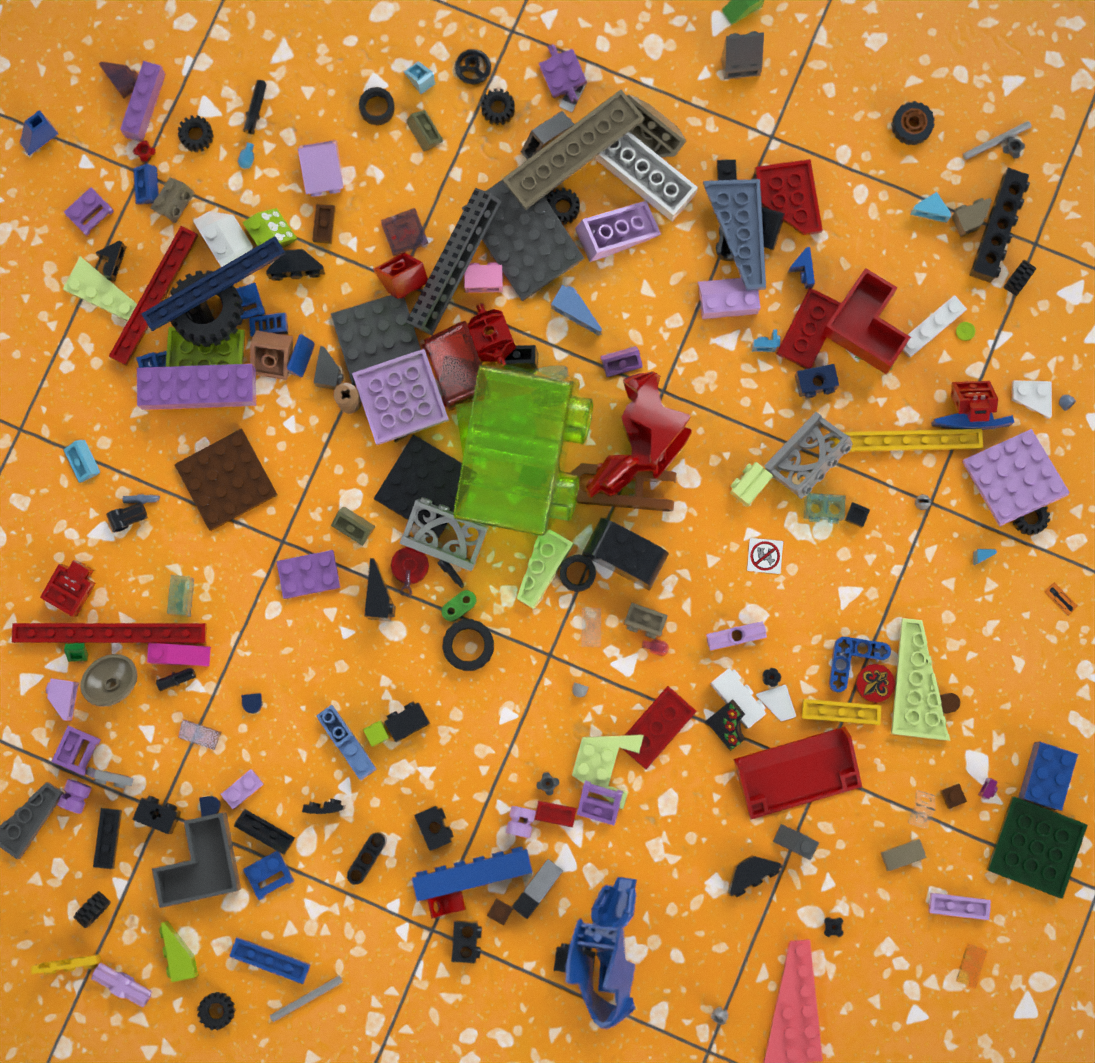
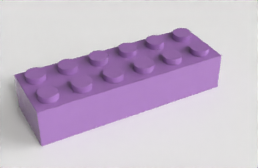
M253 364L137 368V406L142 410L256 406V368Z

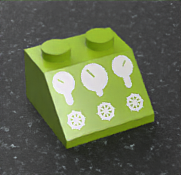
M277 208L258 212L242 222L257 246L276 236L282 248L297 240V237Z

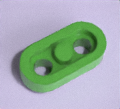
M465 590L442 607L444 619L454 622L474 608L476 605L475 594ZM468 596L470 602L464 603L463 598ZM453 608L455 613L449 615L448 609Z

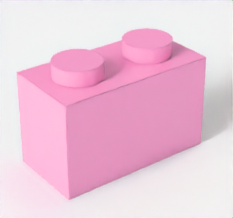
M495 262L488 263L487 265H480L479 263L469 264L464 273L466 293L503 292L502 265Z

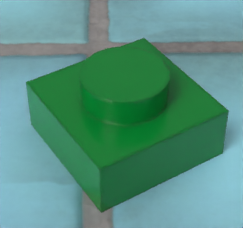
M85 643L65 644L64 652L68 662L88 660Z

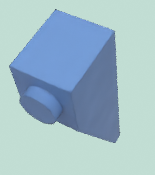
M562 285L551 303V309L600 336L602 328L577 293V290L571 286L565 287Z

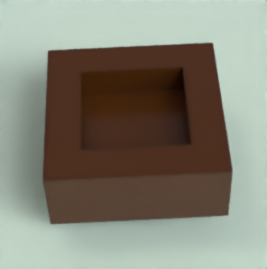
M960 783L940 790L947 809L967 802Z
M496 898L487 917L504 926L513 908Z

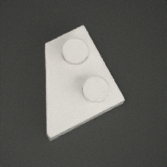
M1013 380L1012 401L1019 405H1024L1033 412L1036 411L1044 415L1046 419L1052 418V382Z

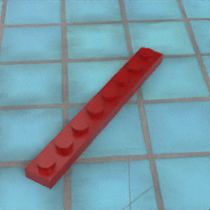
M180 226L110 352V358L125 366L128 365L149 327L141 313L164 300L199 236L197 233Z

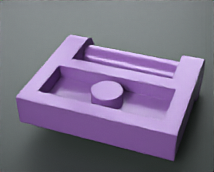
M92 187L64 211L67 217L86 236L91 233L90 230L103 218L114 212ZM101 206L103 207V209L100 212H98L89 222H87L85 225L82 224L98 208H100Z
M67 726L51 762L85 776L88 762L101 739L72 726ZM84 740L90 741L79 766L75 765V759Z
M585 780L577 815L615 825L623 791L618 789L614 791L593 785L590 781ZM593 792L614 798V803L590 797L588 794Z

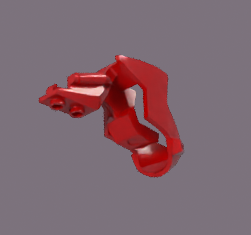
M651 371L635 374L623 379L626 394L632 402L624 410L622 423L627 439L631 444L632 453L631 455H610L606 457L603 463H599L596 475L593 479L590 478L586 485L588 497L592 498L600 491H603L607 496H614L628 485L639 471H652L654 478L658 479L687 443L692 434V430L685 427L690 420V415L662 405L658 390L660 381L658 373Z

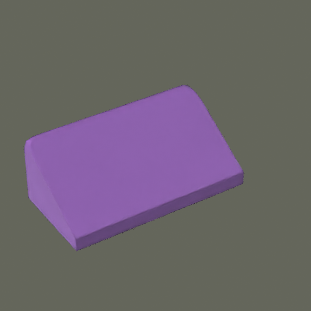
M637 346L601 356L606 377L643 367Z

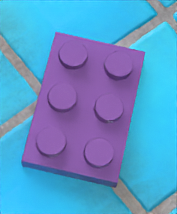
M334 550L276 561L283 599L341 588Z

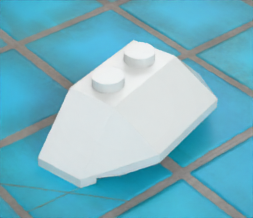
M209 211L193 220L221 267L253 249L252 244L232 214Z

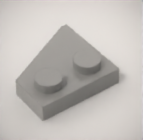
M88 767L86 775L95 778L94 782L106 784L107 781L114 782L113 786L124 789L126 785L132 786L134 780L129 776L101 771L92 767Z

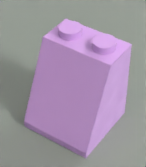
M337 140L299 146L298 153L306 194L319 196L322 195L323 191H329L330 194L341 192L340 189L344 188Z

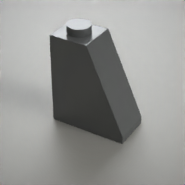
M563 111L559 112L531 130L521 153L528 160L572 127L574 123Z

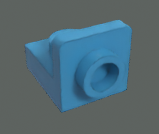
M773 329L771 340H768L767 337L754 339L752 351L775 352L777 346H780V335H777V329Z

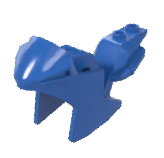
M617 877L613 887L604 885L591 908V920L593 923H583V919H579L570 942L566 965V983L579 985L584 1002L594 1023L603 1029L614 1027L636 1009L634 1000L630 997L636 964L626 960L623 929L634 917L637 895L635 889L636 879ZM583 947L597 949L596 955L600 961L598 991L614 993L616 1005L608 1003L594 991L593 958L583 954Z

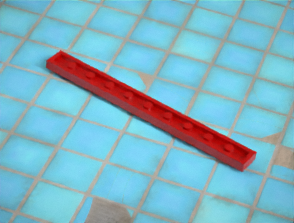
M12 623V643H206L207 634L206 623Z

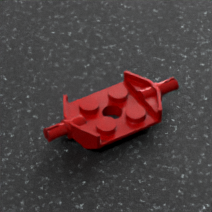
M480 303V306L477 304L478 315L470 319L467 327L481 362H497L499 369L504 370L502 364L505 369L507 368L504 359L516 348L503 312L496 309L487 311L483 303ZM494 330L492 334L486 335L487 331Z

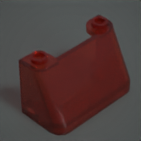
M466 320L424 339V344H421L422 349H425L426 355L429 354L443 394L441 399L448 412L491 397L490 387Z

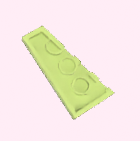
M81 256L63 287L64 291L126 321L129 320L137 305L136 302Z
M542 524L517 596L519 601L532 609H535L574 546L573 542Z

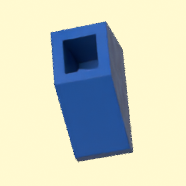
M39 110L25 120L20 144L30 156L59 133L51 121Z

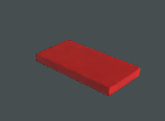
M809 288L776 355L804 369H810L827 338L822 333L841 303Z
M667 686L625 734L644 735L639 753L626 749L623 750L647 770L697 711Z

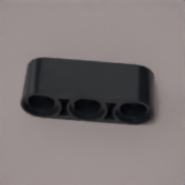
M373 833L367 839L347 872V879L351 884L357 885L366 879L387 844V838L383 833ZM374 836L382 838V845L380 847L373 845L372 840ZM364 853H369L372 856V861L369 864L364 863L362 860ZM353 870L361 872L362 877L359 881L352 878Z

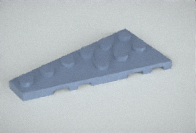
M760 179L703 181L704 188L746 290H765L766 276Z

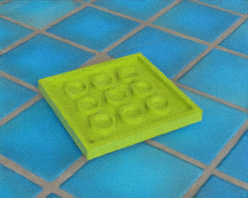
M168 327L166 367L243 364L245 331L238 329L236 334L231 333L229 335L231 339L228 341L223 339L220 341V345L215 346L212 343L210 347H204L202 344L199 346L193 345L191 341H186L174 327Z

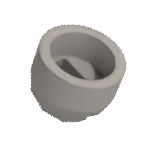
M921 494L915 499V506L919 510H925L931 505V499L928 495ZM919 500H927L928 503H919Z
M574 682L572 692L576 697L581 698L586 695L589 687Z
M717 1007L713 1011L711 1018L716 1023L724 1025L728 1019L727 1010L723 1011L722 1007Z

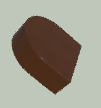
M947 693L940 695L943 714L952 713L959 709L960 699L956 694Z

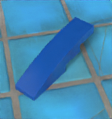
M956 413L934 419L931 425L950 430H991L1011 426L1014 423V418L1011 415L994 420L993 414L990 413L989 421L970 422L967 414Z

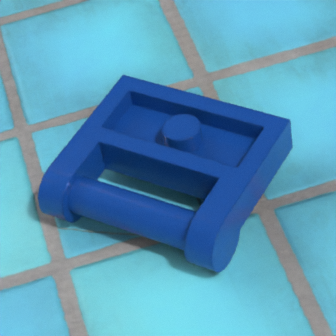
M256 283L236 288L242 299L243 308L253 304L257 305L256 308L244 311V315H241L242 320L266 314Z
M278 851L243 869L259 901L277 888L294 882L287 864ZM280 871L283 872V877L263 888L260 887V882Z

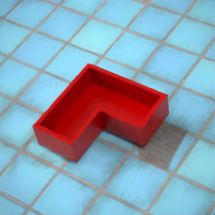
M865 268L826 325L822 335L887 375L911 338L880 318V315L893 298L898 287Z

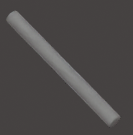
M1026 121L963 153V158L968 160L1031 128L1030 121Z
M339 975L270 1015L273 1022L277 1021L343 983L342 978Z

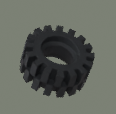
M495 88L494 92L489 90L488 95L485 94L483 96L484 99L481 101L482 115L486 121L489 120L490 124L493 125L494 122L496 126H499V123L504 125L505 121L509 122L510 118H513L515 103L508 91L504 92L501 88L500 91H497V88ZM495 101L503 102L505 104L504 111L501 113L493 112L491 110L492 103Z
M191 115V119L186 117L184 118V123L180 122L181 127H178V137L183 146L188 148L189 151L192 152L194 150L198 152V149H200L202 152L205 146L208 149L210 147L209 143L212 144V138H214L213 130L205 118L202 117L201 119L199 115H196V118ZM200 128L203 132L201 138L197 140L189 138L190 130Z
M558 188L556 192H551L547 201L561 223L566 225L567 222L572 223L573 219H576L577 214H579V198L570 189L566 191L565 188H562V190ZM560 200H566L570 204V209L565 213H561L556 209V204Z
M1023 260L1005 284L1004 289L1017 296L1037 268Z
M1042 507L1034 511L1038 515V521L1035 524H1028L1024 516L1015 519L1013 525H1016V529L1018 531L1021 530L1022 534L1035 535L1040 533L1048 526L1047 523L1050 522V519H1048L1050 512L1047 513L1048 507Z
M97 891L78 909L73 917L80 925L87 928L100 917L111 901L100 891Z
M215 992L207 995L201 1000L200 1006L197 1008L199 1011L197 1016L200 1017L199 1022L203 1023L205 1028H210V1030L224 1028L235 1016L234 1001L232 1002L230 1000L231 997H227L225 993ZM214 1003L220 1004L224 1009L223 1016L219 1019H215L209 1014V1008Z

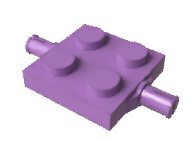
M552 44V48L549 45L548 49L551 57L539 63L553 98L568 94L571 103H575L574 99L576 102L579 100L575 91L587 84V80L572 48L566 52L558 53L555 44Z

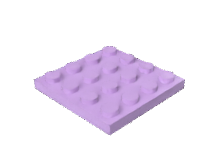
M425 349L352 373L376 445L449 421Z
M1032 429L970 456L962 462L999 527L1064 498L1070 493Z

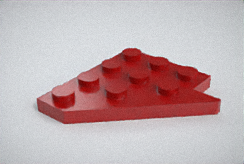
M811 159L755 167L756 179H760L761 206L785 213L783 221L802 235L822 233L823 228Z

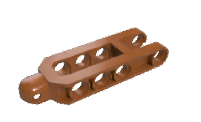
M581 463L571 473L557 472L551 480L552 487L556 491L570 493L578 504L667 512L674 511L673 500L642 497L644 481H673L676 483L677 473L665 470L658 479L654 478L652 471H639L634 477L636 480L635 496H607L604 493H597L592 498L588 497L587 492H583L579 488L580 476L583 474L596 475L598 464Z

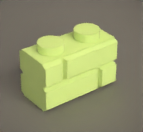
M756 461L753 465L749 463L742 471L745 475L741 479L736 478L730 486L732 488L730 494L746 507L751 504L773 477L770 472Z

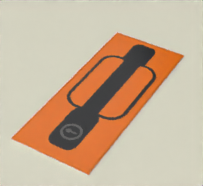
M1055 582L1044 591L1067 616L1078 607Z

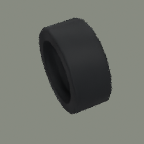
M369 88L364 91L359 100L360 113L369 124L383 125L389 122L394 115L395 106L393 98L384 88ZM373 97L384 98L388 104L387 111L380 116L370 115L366 110L368 100Z
M580 554L572 555L562 563L560 579L567 589L581 592L590 588L594 583L596 567L587 556ZM574 562L584 563L589 569V577L582 584H573L567 578V568Z

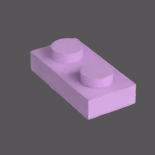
M250 769L226 789L221 796L232 809H235L264 783Z

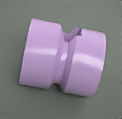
M511 806L509 815L511 821L507 824L506 833L530 838L532 832L530 823L534 822L536 811ZM520 817L524 818L523 823L518 822Z

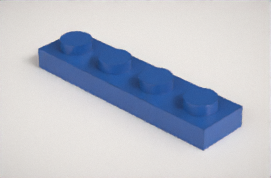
M236 937L229 955L231 958L304 984L311 966L309 963Z

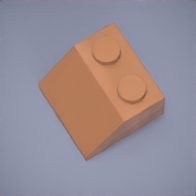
M256 330L250 342V364H253L256 368V375L287 380L289 375L287 366L293 353V336Z

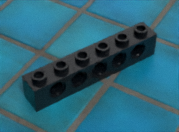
M1009 167L1003 173L969 276L989 283L994 278L999 277L1001 267H999L1000 261H1004L1007 250H1004L1006 243L1009 244L1012 239L1013 233H1011L1012 226L1015 227L1019 216L1016 214L1018 209L1021 210L1024 199L1022 196L1024 192H1027L1030 185L1028 181L1029 174ZM1009 189H1014L1016 195L1011 194ZM1003 206H1008L1011 212L1005 211ZM997 223H1002L1005 229L999 228ZM991 240L998 241L999 246H994ZM986 257L992 258L993 263H988Z

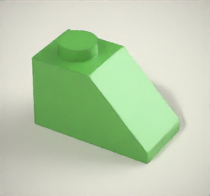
M731 0L722 9V12L730 24L733 25L763 7L764 0Z

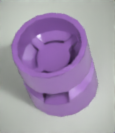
M67 779L64 787L65 794L60 796L57 805L66 810L82 814L86 804L84 799L88 798L92 787Z

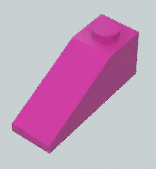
M148 643L147 663L210 666L211 647Z

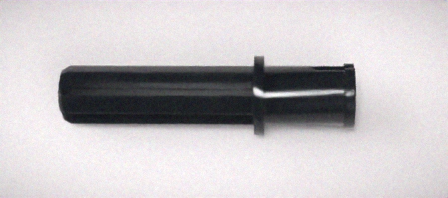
M258 79L256 81L249 110L245 113L247 117L243 132L246 133L248 130L247 134L255 133L257 120L260 119L259 112L267 86L264 80Z

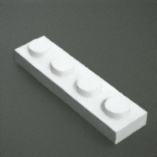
M954 295L908 334L911 338L903 352L909 358L912 357L963 314L967 308Z

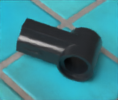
M142 502L124 509H115L106 514L113 533L123 531L129 525L148 518Z

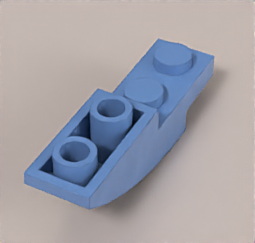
M330 705L316 715L359 780H363L377 770L360 742L333 705Z

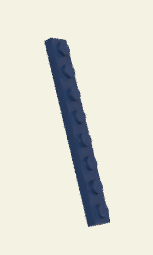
M276 236L141 314L153 332L284 256L286 253Z

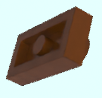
M316 204L313 242L332 244L336 210L334 205Z

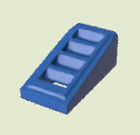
M286 312L249 318L251 337L256 332L255 322H259V331L289 334ZM277 320L281 322L280 328L277 327ZM264 321H266V330H263ZM270 321H273V329H270Z

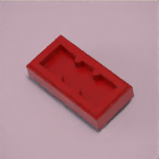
M538 800L535 820L573 827L577 808Z

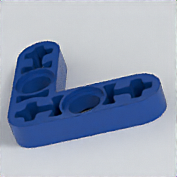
M851 637L838 638L833 648L829 678L830 689L838 693L847 688L851 656L885 660L891 654L890 646L877 641ZM843 640L848 645V648L844 649V654H848L847 657L837 656V653L840 654L842 650L838 644L842 643ZM860 643H864L868 647L865 654H861L857 650ZM871 644L874 645L873 649H880L882 646L883 650H885L887 653L883 654L881 657L880 653L872 652L873 656H871ZM838 659L845 661L846 667L844 670L836 668L835 663ZM834 672L845 673V677L840 676V682L843 683V686H840L839 689H836V685H833V682L838 679V675H834Z

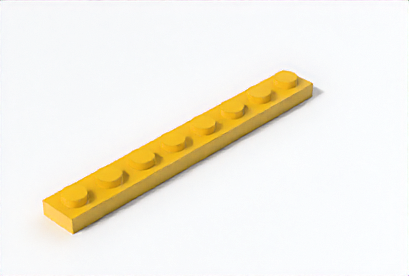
M982 429L843 432L850 436L853 444L849 452L983 448ZM838 438L829 439V441L835 442V444L831 445V448H834L840 442Z

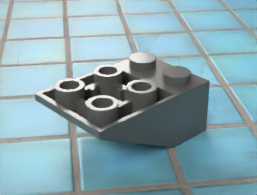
M752 31L744 35L733 33L726 36L721 56L723 79L761 75L764 32Z

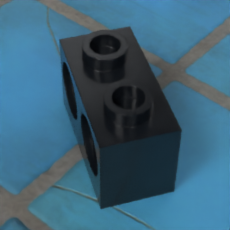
M454 921L451 962L476 963V959H480L481 947L477 946V939H481L482 926H478L479 921ZM469 926L473 929L471 937L463 935L462 929ZM469 947L472 950V955L464 957L461 954V949Z

